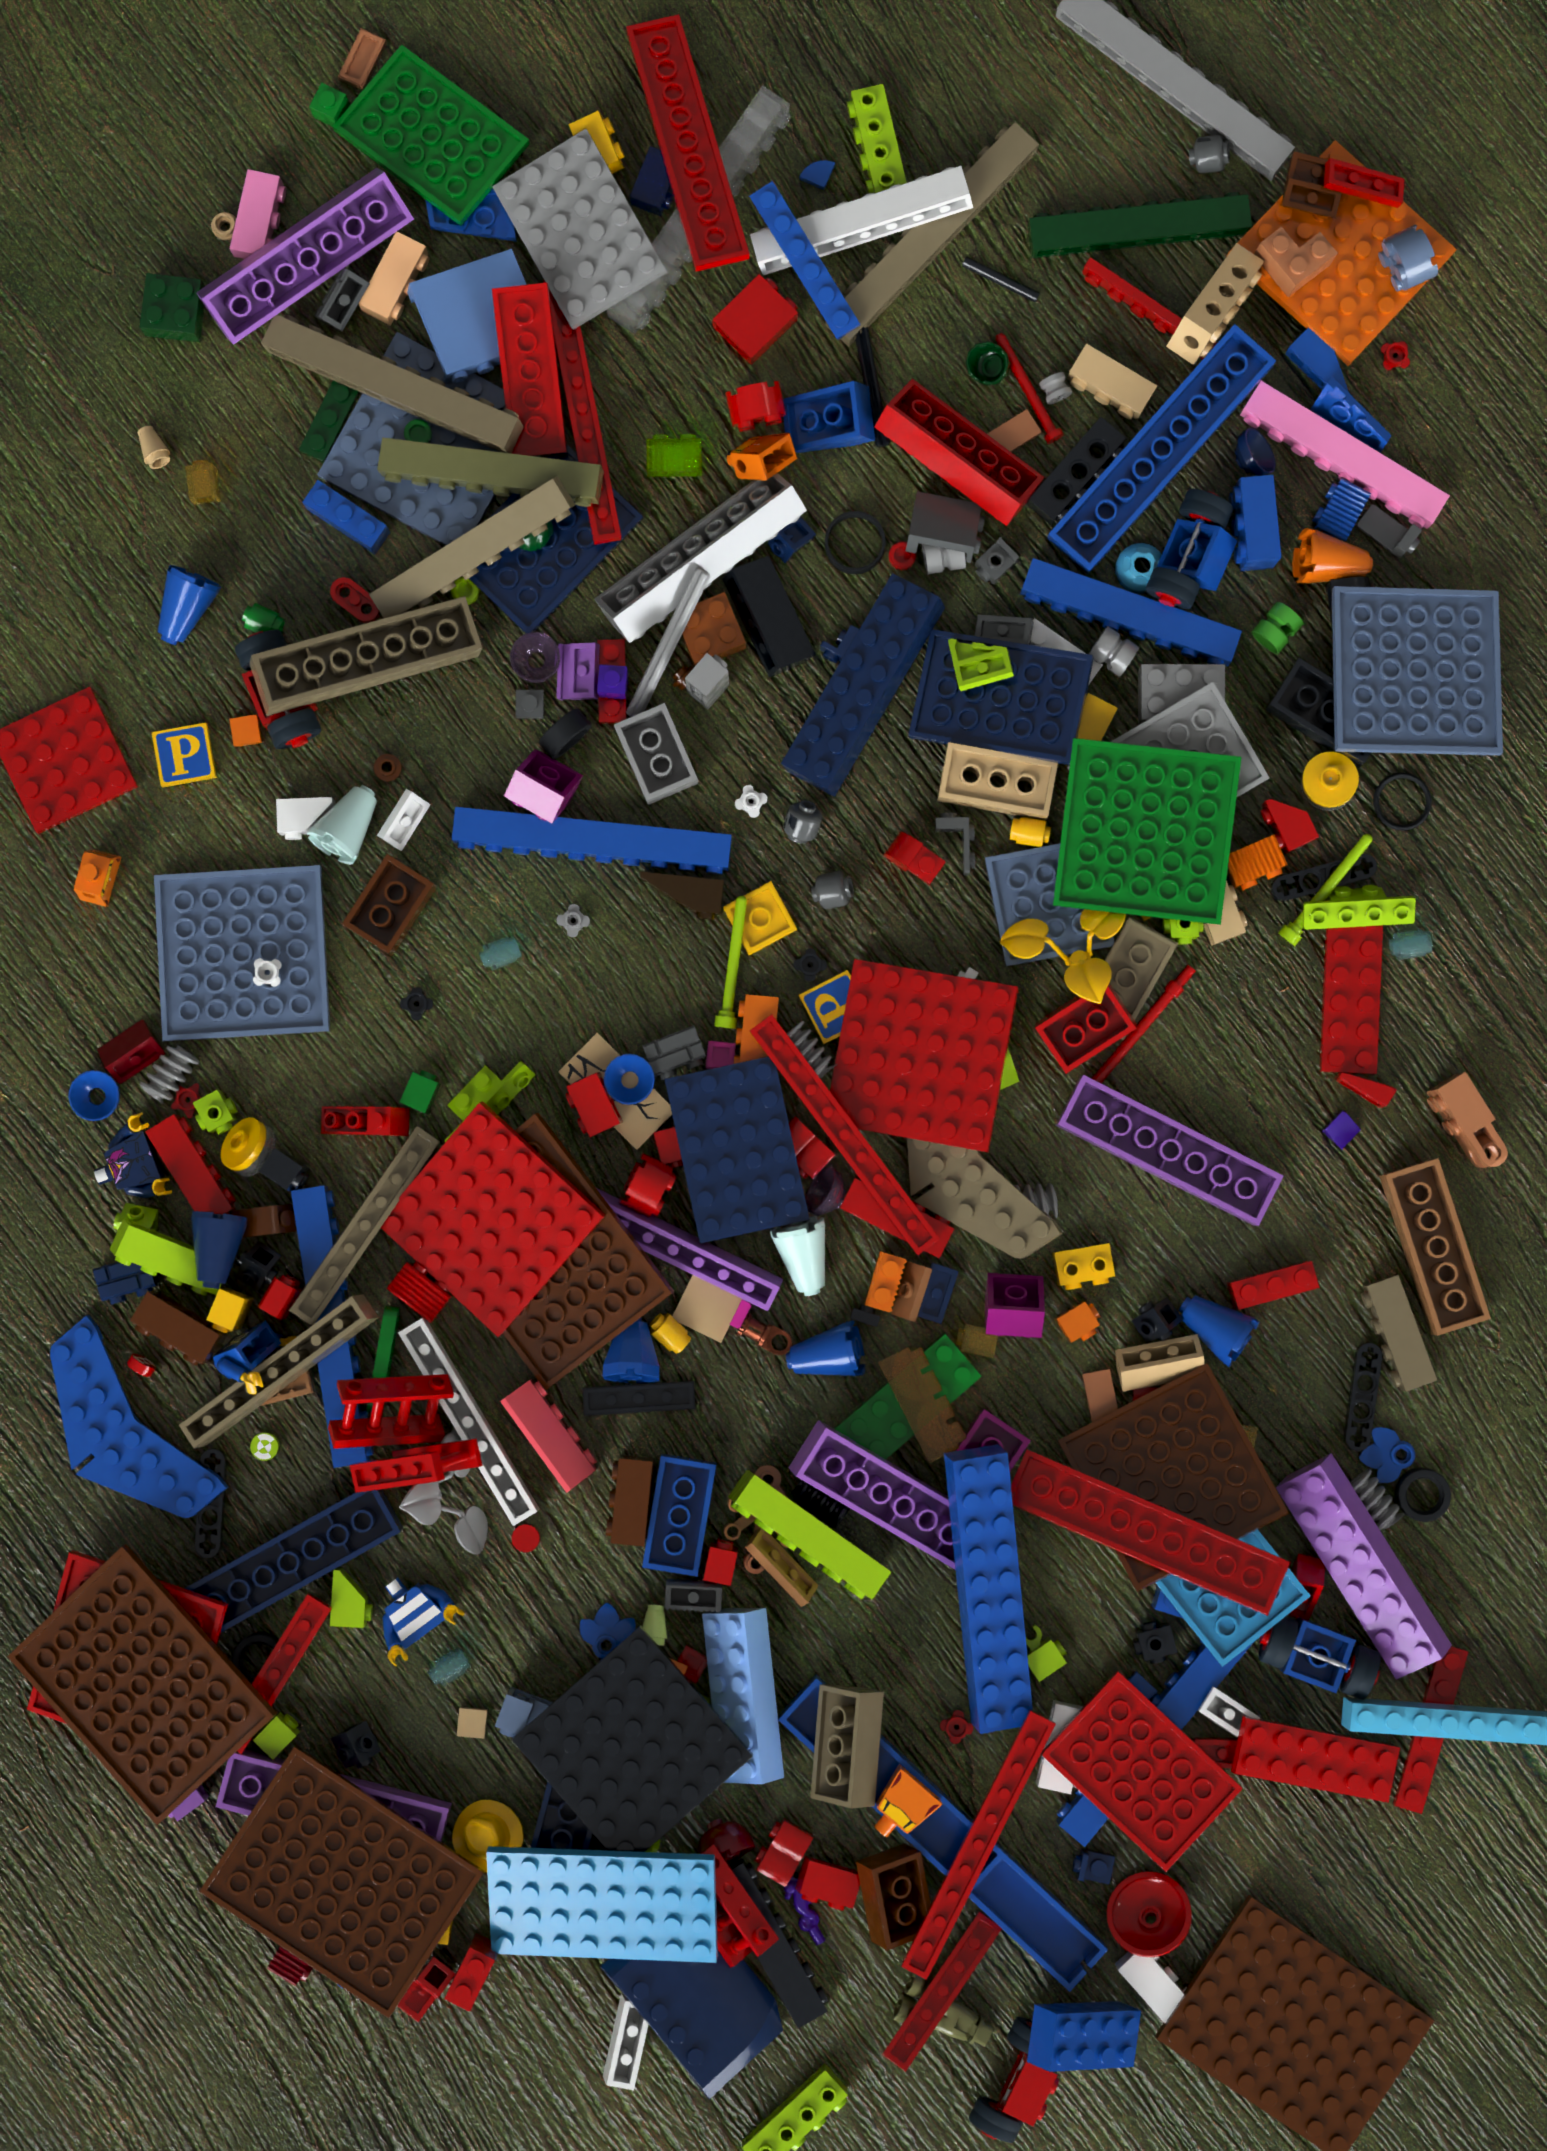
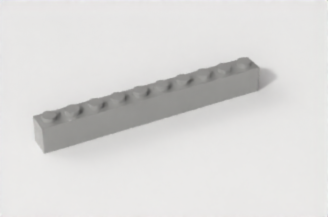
M1062 0L1058 5L1056 18L1209 135H1220L1224 141H1228L1230 151L1268 180L1272 181L1291 157L1295 146L1292 145V141L1286 135L1276 133L1270 128V124L1265 119L1251 114L1243 102L1239 100L1234 101L1227 95L1226 90L1218 84L1213 85L1205 78L1201 70L1196 67L1191 68L1184 62L1180 54L1175 51H1169L1162 46L1159 38L1153 34L1148 35L1140 29V25L1134 19L1126 18L1120 14L1118 8L1112 2H1105L1103 0Z

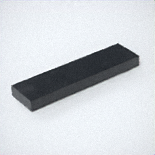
M694 1381L582 1388L584 1416L696 1409Z

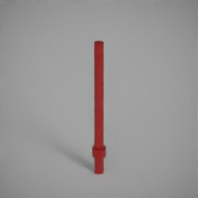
M1187 964L1174 981H1169L1164 987L1166 991L1139 1021L1136 1029L1129 1033L1092 1077L1093 1080L1102 1084L1172 999L1179 997L1184 991L1183 986L1196 972L1190 965Z

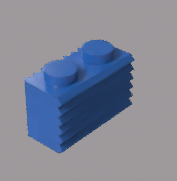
M1341 478L1338 484L1332 483L1325 495V498L1329 499L1326 507H1319L1312 522L1316 523L1314 529L1346 542L1371 493Z

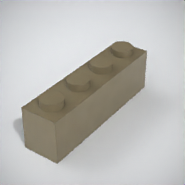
M1393 1274L1363 1285L1364 1292L1361 1293V1297L1367 1309L1370 1308L1374 1318L1371 1319V1325L1375 1334H1380L1384 1345H1381L1380 1349L1385 1361L1390 1360L1393 1369L1390 1372V1376L1396 1388L1399 1387L1401 1391L1407 1392L1437 1381L1399 1275Z

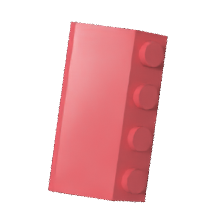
M530 1379L500 1402L567 1493L596 1471L597 1468L594 1464L597 1463V1460L588 1448L584 1451L579 1445L580 1436L572 1426L567 1428L561 1419L565 1417L555 1403L550 1405L545 1396L548 1395V1392L539 1381L534 1383Z

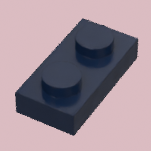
M931 1263L932 1273L918 1317L942 1324L959 1271Z

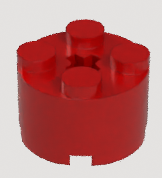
M774 381L773 387H768L767 382H760L736 388L737 394L731 395L730 391L725 393L732 427H738L739 432L754 430L755 424L765 422L766 426L781 424V417L786 415L779 381Z
M642 1153L640 1158L644 1161L642 1164L636 1162L623 1188V1191H626V1198L620 1197L619 1203L647 1217H650L652 1214L658 1216L664 1204L661 1197L665 1189L671 1190L677 1176L672 1172L673 1167Z

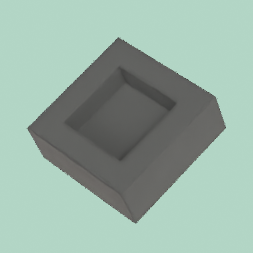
M516 690V719H544V690Z

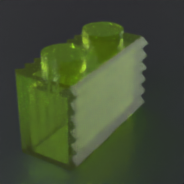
M656 434L652 436V439L648 438L647 477H702V439H696L694 434H682L680 439H669V436L665 434Z

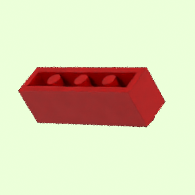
M173 1114L145 1131L194 1211L214 1212L213 1214L223 1215L236 1210L233 1204L236 1202L235 1196L228 1187L223 1188L219 1181L222 1178L219 1170L214 1164L209 1165L204 1157L207 1151L199 1140L194 1141L189 1132L193 1129L184 1116L180 1118L179 1115Z
M854 1178L839 1208L907 1242L863 1182ZM913 1202L940 1238L927 1248L925 1252L940 1258L954 1228L949 1226L950 1221L937 1214L934 1218L925 1214L927 1208Z

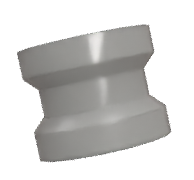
M1064 372L1055 373L1039 382L1040 388L1047 395L1045 398L1047 404L1057 403L1072 394L1071 387H1068L1065 383L1066 376Z

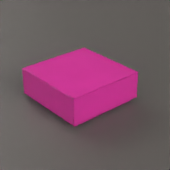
M708 1041L706 1069L734 1064L736 1043Z
M741 1300L729 1325L737 1329L741 1327L752 1306L750 1302Z

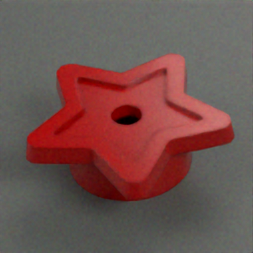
M198 1083L193 1084L189 1088L179 1086V1091H175L176 1099L172 1103L171 1109L183 1110L189 1119L192 1118L196 1109L193 1102L201 1099ZM187 1097L191 1099L189 1103L186 1102Z

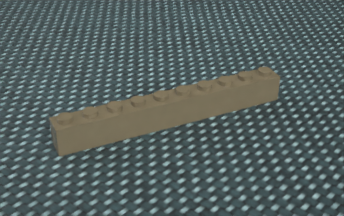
M1016 122L1009 128L1007 126L1003 127L995 137L997 141L990 148L985 146L976 157L978 161L972 167L967 165L963 169L973 208L904 230L901 234L903 238L896 245L891 243L882 254L884 258L878 264L873 262L863 273L865 277L858 284L856 282L852 283L845 291V300L861 324L840 338L848 347L855 342L856 334L859 331L862 333L863 327H869L1037 154L1039 144Z
M276 315L273 317L261 341L262 346L268 353L493 450L512 453L524 428L518 418L519 415L507 408H504L503 411L494 408L493 403L484 398H479L477 401L470 398V394L458 387H455L454 390L445 387L446 384L435 377H430L428 380L421 377V373L409 366H406L405 369L396 366L397 363L388 357L382 356L379 359L372 356L373 353L365 347L359 345L357 348L351 347L345 339L336 335L330 338L324 335V331L313 325H309L308 328L302 326L299 320L290 315H285V317Z

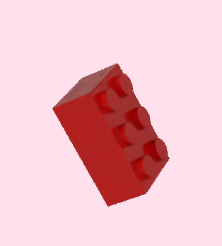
M1109 983L1101 1004L1088 1001L1077 995L1037 1021L1035 1029L1065 1074H1067L1135 1030L1136 1022Z

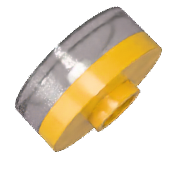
M1324 752L1316 755L1307 763L1302 774L1301 789L1305 799L1311 805L1321 810L1331 811L1344 807L1350 802L1357 790L1359 783L1357 768L1347 756L1338 752Z
M252 1117L239 1121L228 1132L222 1144L221 1161L223 1165L243 1177L257 1174L275 1148V1132Z

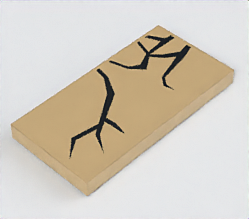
M596 1033L558 1072L570 1084L596 1072H600L604 1079L605 1070L609 1063L621 1055ZM627 1072L623 1075L622 1084L624 1087L631 1089L638 1084V1076L635 1073ZM654 1088L645 1100L637 1104H621L613 1099L623 1120V1123L614 1126V1128L636 1150L672 1116L670 1104Z

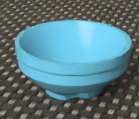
M1136 543L1128 546L1120 553L1116 560L1115 574L1117 580L1126 590L1132 593H1148L1146 591L1147 583L1153 570L1157 567L1162 554L1150 544ZM1146 558L1150 562L1149 571L1145 573L1138 572L1134 567L1136 559Z

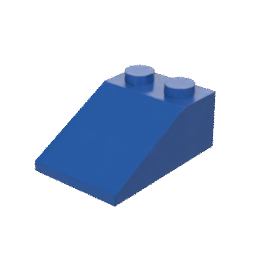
M850 381L783 399L786 415L783 416L785 433H790L795 453L850 447L875 441L869 386L856 381Z

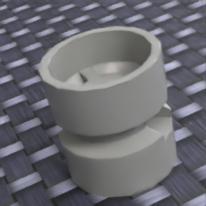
M922 544L927 575L941 573L945 567L950 571L966 568L965 552Z
M1107 626L1089 654L1093 655L1094 661L1097 663H1107V669L1120 677L1140 647L1128 639L1122 641L1120 634Z

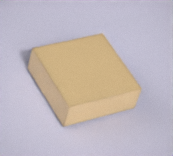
M460 1707L457 1736L485 1739L488 1709Z

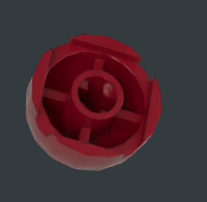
M721 1818L706 1825L708 1831L701 1835L698 1842V1854H701L714 1844L727 1864L729 1860L735 1857L740 1858L755 1848L750 1833L742 1824L735 1821L723 1823Z

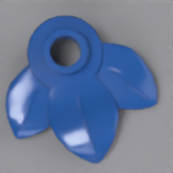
M1384 1427L1373 1428L1372 1438L1374 1444L1369 1445L1360 1453L1359 1460L1370 1468L1378 1469V1483L1393 1482L1398 1479L1402 1469L1412 1465L1415 1460V1450L1410 1443L1400 1441L1395 1431ZM1400 1449H1403L1405 1451V1457L1401 1460H1398L1396 1457V1452Z
M605 1603L600 1607L594 1620L581 1619L580 1621L581 1637L592 1645L593 1652L600 1659H603L636 1628L634 1618L620 1620L616 1609L610 1603ZM604 1640H608L611 1642L612 1647L609 1650H604L601 1647V1643Z

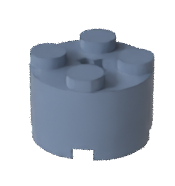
M1417 225L1410 226L1383 239V251L1378 253L1382 266L1384 268L1389 267L1391 270V283L1397 292L1400 290L1406 291L1436 277L1438 274L1437 264L1432 266L1430 259L1435 256L1433 248L1422 229L1416 231Z

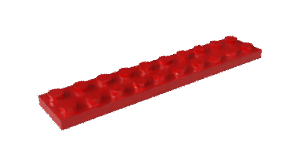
M679 14L626 26V33L695 271L750 259V253Z
M1026 1449L1011 1484L1013 1506L1266 1616L1270 1613L1290 1565V1562L1028 1449Z

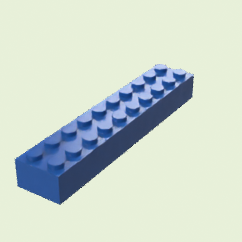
M1234 324L1050 531L1047 539L1089 575L1273 368L1276 360Z
M999 1444L944 1453L971 1724L979 1734L1021 1727L1029 1710L1033 1711L1008 1452Z

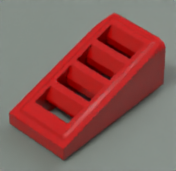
M1341 1072L1334 1078L1335 1081L1378 1108L1387 1107L1397 1091L1392 1086L1349 1073Z

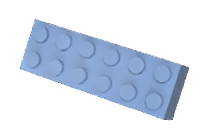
M723 1608L719 1613L716 1610L713 1613H702L712 1708L753 1753V1757L723 1783L765 1784L784 1778L766 1608Z

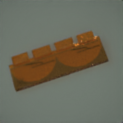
M907 1347L879 1361L878 1363L928 1462L931 1463L943 1457L944 1453L959 1449L958 1443L967 1437L958 1420L947 1424L946 1420L955 1416V1413L946 1395L937 1399L934 1398L933 1395L943 1389L933 1369L922 1374L921 1369L930 1365L922 1348L919 1347L911 1351Z

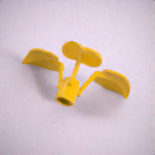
M1084 909L1080 915V924L1084 930L1089 931L1087 934L1086 951L1077 950L1070 957H1067L1051 938L1046 937L1049 931L1048 925L1039 919H1024L1013 924L1001 937L1000 944L1013 956L1029 959L1040 954L1044 949L1045 943H1048L1064 960L1065 965L1070 966L1064 974L1066 986L1079 997L1101 1004L1105 990L1110 983L1112 972L1106 961L1100 958H1091L1093 956L1092 938L1094 934L1102 940L1113 937L1121 929L1126 914Z

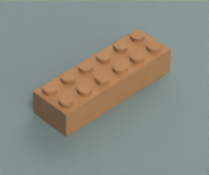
M1439 1158L1429 1159L1379 1175L1431 1335L1438 1336L1491 1319Z

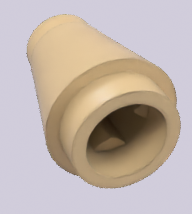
M144 426L139 429L137 433L145 464H148L151 469H158L167 465L170 462V451L153 427Z

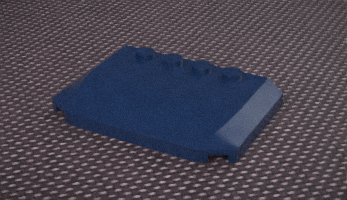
M719 1951L716 1963L606 1959L599 1965L688 2072L690 2078L708 2099L715 2095L783 2031L774 1996L744 1960L730 1968Z

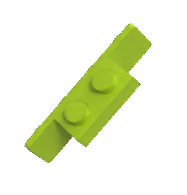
M1364 885L1362 888L1356 889L1339 886L1331 892L1326 901L1304 902L1303 927L1309 930L1413 924L1415 922L1416 900L1414 896L1386 897L1382 887L1376 885Z
M520 1061L501 1080L485 1065L447 1106L462 1122L478 1103L482 1101L498 1115L529 1084L535 1073ZM456 1129L445 1139L444 1142H446L450 1138V1136L456 1131Z

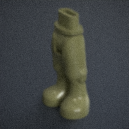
M914 1973L909 1977L904 1988L905 1994L902 1993L895 2006L892 2016L893 2020L899 2023H903L917 2004L915 2000L907 1995L921 1998L928 1988L924 1978ZM955 1999L934 2030L959 2040L968 2041L970 2044L976 2042L985 2047L994 2030V2026L985 2022L984 2016L977 2015L970 2008Z

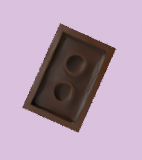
M386 854L342 925L393 957L437 886Z
M147 1291L130 1319L131 1322L136 1324L135 1330L148 1337L150 1335L158 1337L160 1345L171 1351L176 1349L183 1352V1358L196 1366L198 1363L212 1362L213 1356L219 1351L229 1334L212 1328L213 1323L159 1291Z
M621 1455L619 1461L613 1462L612 1479L617 1481L616 1489L612 1488L609 1497V1508H614L613 1517L609 1516L606 1527V1536H611L610 1543L645 1546L655 1458Z
M904 1843L856 1861L871 1942L887 1951L913 1941L931 1906L921 1851Z

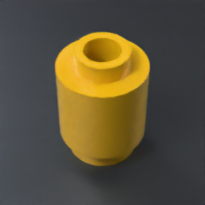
M1022 816L1020 819L1013 818L1010 840H1015L1016 844L1042 847L1043 843H1049L1051 827L1046 826V820Z
M669 1313L665 1315L658 1314L650 1323L652 1328L650 1334L669 1352L680 1353L691 1340L688 1330Z

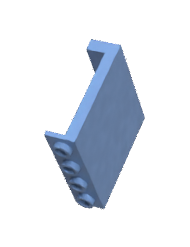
M512 249L409 283L407 294L411 303L415 302L443 369L444 383L450 381L459 383L466 380L470 374L476 372L480 375L493 370L494 366L500 365L492 288L527 285Z

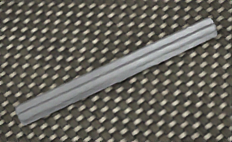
M695 569L626 710L628 716L633 717L645 711L710 578V574L704 569Z

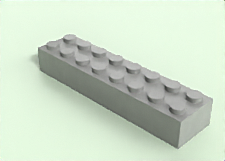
M778 473L765 481L753 480L594 600L611 625L630 643L641 638L646 630L654 624L665 620L668 614L677 608L696 568L704 569L710 574V578L704 588L706 589L713 580L721 574L729 572L741 559L752 555L761 544L776 537L778 532L788 524L796 522L807 509L793 486Z

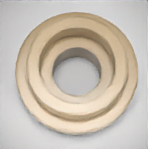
M228 212L217 214L211 222L213 234L221 240L232 239L236 217ZM223 224H230L229 230H221Z

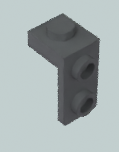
M1374 504L1369 507L1356 525L1358 529L1399 559L1406 551L1411 554L1421 542L1417 538L1422 531L1419 527L1413 524L1409 529L1405 528Z
M941 813V818H935L934 831L962 832L963 875H969L970 869H975V852H970L969 841H974V824H969V817H957V813Z

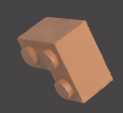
M1282 227L1263 240L1254 255L1264 261L1262 264L1263 268L1287 297H1290L1329 267L1338 254L1321 232L1299 248Z

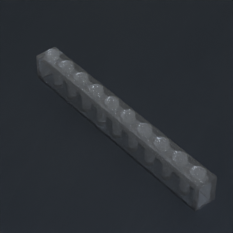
M764 86L760 88L719 147L730 189L734 196H737L742 190L745 183L743 179L748 172L752 174L760 163L758 158L762 152H768L776 139L774 135L778 129L783 130L791 118L789 114L790 103ZM678 209L674 211L652 243L668 273L607 309L609 318L634 335L639 328L643 330L651 319L649 314L653 308L661 306L667 296L665 291L670 284L675 285L682 275L680 269L685 262L690 263L692 261Z

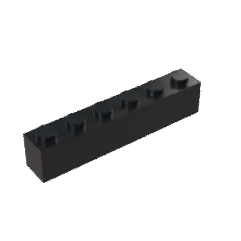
M744 1858L729 1867L779 1938L776 1943L758 1956V1959L799 2029L828 2012L826 2002L829 2001V1998L822 1986L817 1987L812 1979L815 1973L809 1962L803 1963L798 1955L801 1949L793 1936L789 1938L784 1928L787 1927L783 1916L780 1912L774 1913L770 1906L773 1900L766 1887L761 1889L756 1879L759 1878L755 1867L751 1862L746 1864Z

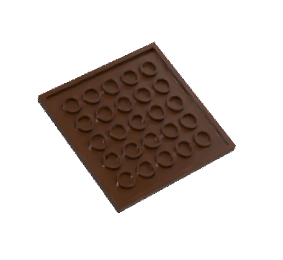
M1208 1363L1058 1440L1072 1469L1238 1540L1289 1514ZM1116 1551L1137 1592L1171 1575Z

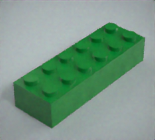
M943 1333L833 1429L882 1458L887 1459L982 1376L949 1337ZM912 1366H914V1368H915V1371H916V1374H917L919 1383H918V1381H917V1378H916V1375H915V1372H914ZM912 1377L914 1378L916 1384L918 1385V1388H919V1390H920V1392H921V1394H922V1396H923L924 1399H922V1397H921V1395H920V1393H919V1391H918V1389H917V1387H916V1385H915V1383H914Z

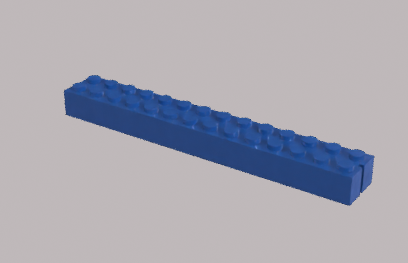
M817 1674L811 1678L778 1714V1720L813 1753L819 1685L827 1684ZM880 1735L875 1806L872 1808L881 1816L884 1815L877 1809L876 1802L899 1764L941 1799L942 1805L908 1834L898 1826L895 1829L946 1876L974 1820L883 1735ZM996 1842L969 1898L1070 1992L1087 1974L1081 1961L1084 1959L1087 1966L1092 1968L1108 1951V1948L1102 1939Z

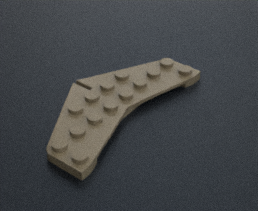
M907 1138L911 1196H916L932 1184L935 1186L914 1202L1014 1258H1026L1063 1234L1056 1221L1046 1212L1039 1209L986 1161L980 1151Z

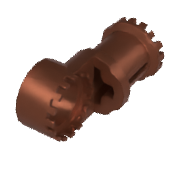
M749 1312L737 1333L739 1336L745 1335L758 1342V1346L776 1355L788 1353L792 1346L790 1334L770 1323L766 1325L752 1318V1314ZM749 1326L759 1330L761 1333L750 1329ZM779 1334L784 1335L788 1340L787 1347L781 1351L774 1349L772 1346V1338Z

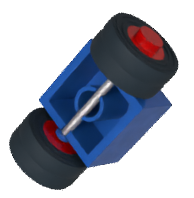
M1189 489L1179 510L1180 514L1187 520L1177 519L1159 563L1153 570L1146 586V591L1151 596L1170 607L1190 609L1199 592V588L1216 591L1237 543V540L1224 530L1233 512V506L1219 495L1200 489Z
M1284 1617L1260 1636L1259 1643L1261 1644L1258 1659L1263 1663L1277 1667L1286 1675L1336 1694L1340 1685L1341 1692L1364 1700L1378 1680L1381 1655L1378 1651L1368 1649L1362 1645L1354 1647L1356 1640L1346 1634L1301 1617H1297L1296 1620Z

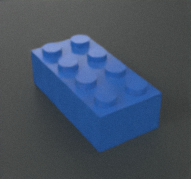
M661 1454L642 1568L698 1577L717 1463Z
M1119 2001L1034 2004L1027 2062L1049 2072L1134 2067L1141 2010Z

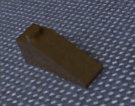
M651 872L640 873L642 881L692 913H697L698 918L714 920L715 915L721 916L724 880Z

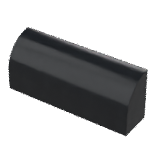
M769 556L733 568L726 574L723 582L769 678L788 671L816 655Z

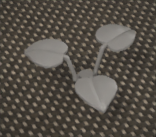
M454 1428L443 1438L441 1443L461 1441V1438ZM470 1469L448 1471L444 1475L445 1479L416 1484L410 1487L399 1506L400 1509L409 1513L416 1521L423 1525L434 1524L439 1518L441 1510L458 1515L460 1519L454 1525L458 1542L465 1550L472 1554L481 1553L488 1533V1522L484 1512L476 1506H470L463 1512L440 1503L442 1494L438 1484L450 1479L454 1474L459 1478H463L469 1473Z

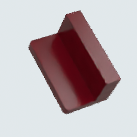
M143 1019L97 1050L104 1067L119 1085L158 1060L160 1055L166 1054L163 1047L151 1034L147 1023Z

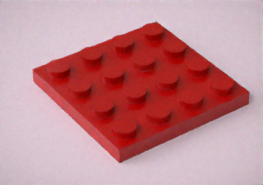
M87 687L0 729V757L37 834L138 787L91 687Z

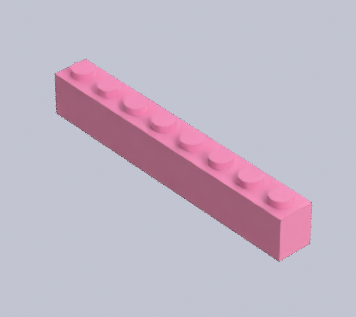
M1260 381L1240 414L1249 426L1262 428L1268 432L1267 435L1272 440L1279 443L1283 441L1290 445L1291 450L1301 457L1308 456L1315 461L1314 464L1324 471L1331 470L1338 475L1339 480L1343 478L1370 492L1369 499L1375 500L1377 498L1385 503V507L1395 514H1403L1409 518L1408 521L1412 525L1415 524L1420 529L1423 527L1428 529L1434 523L1450 496L1263 381Z

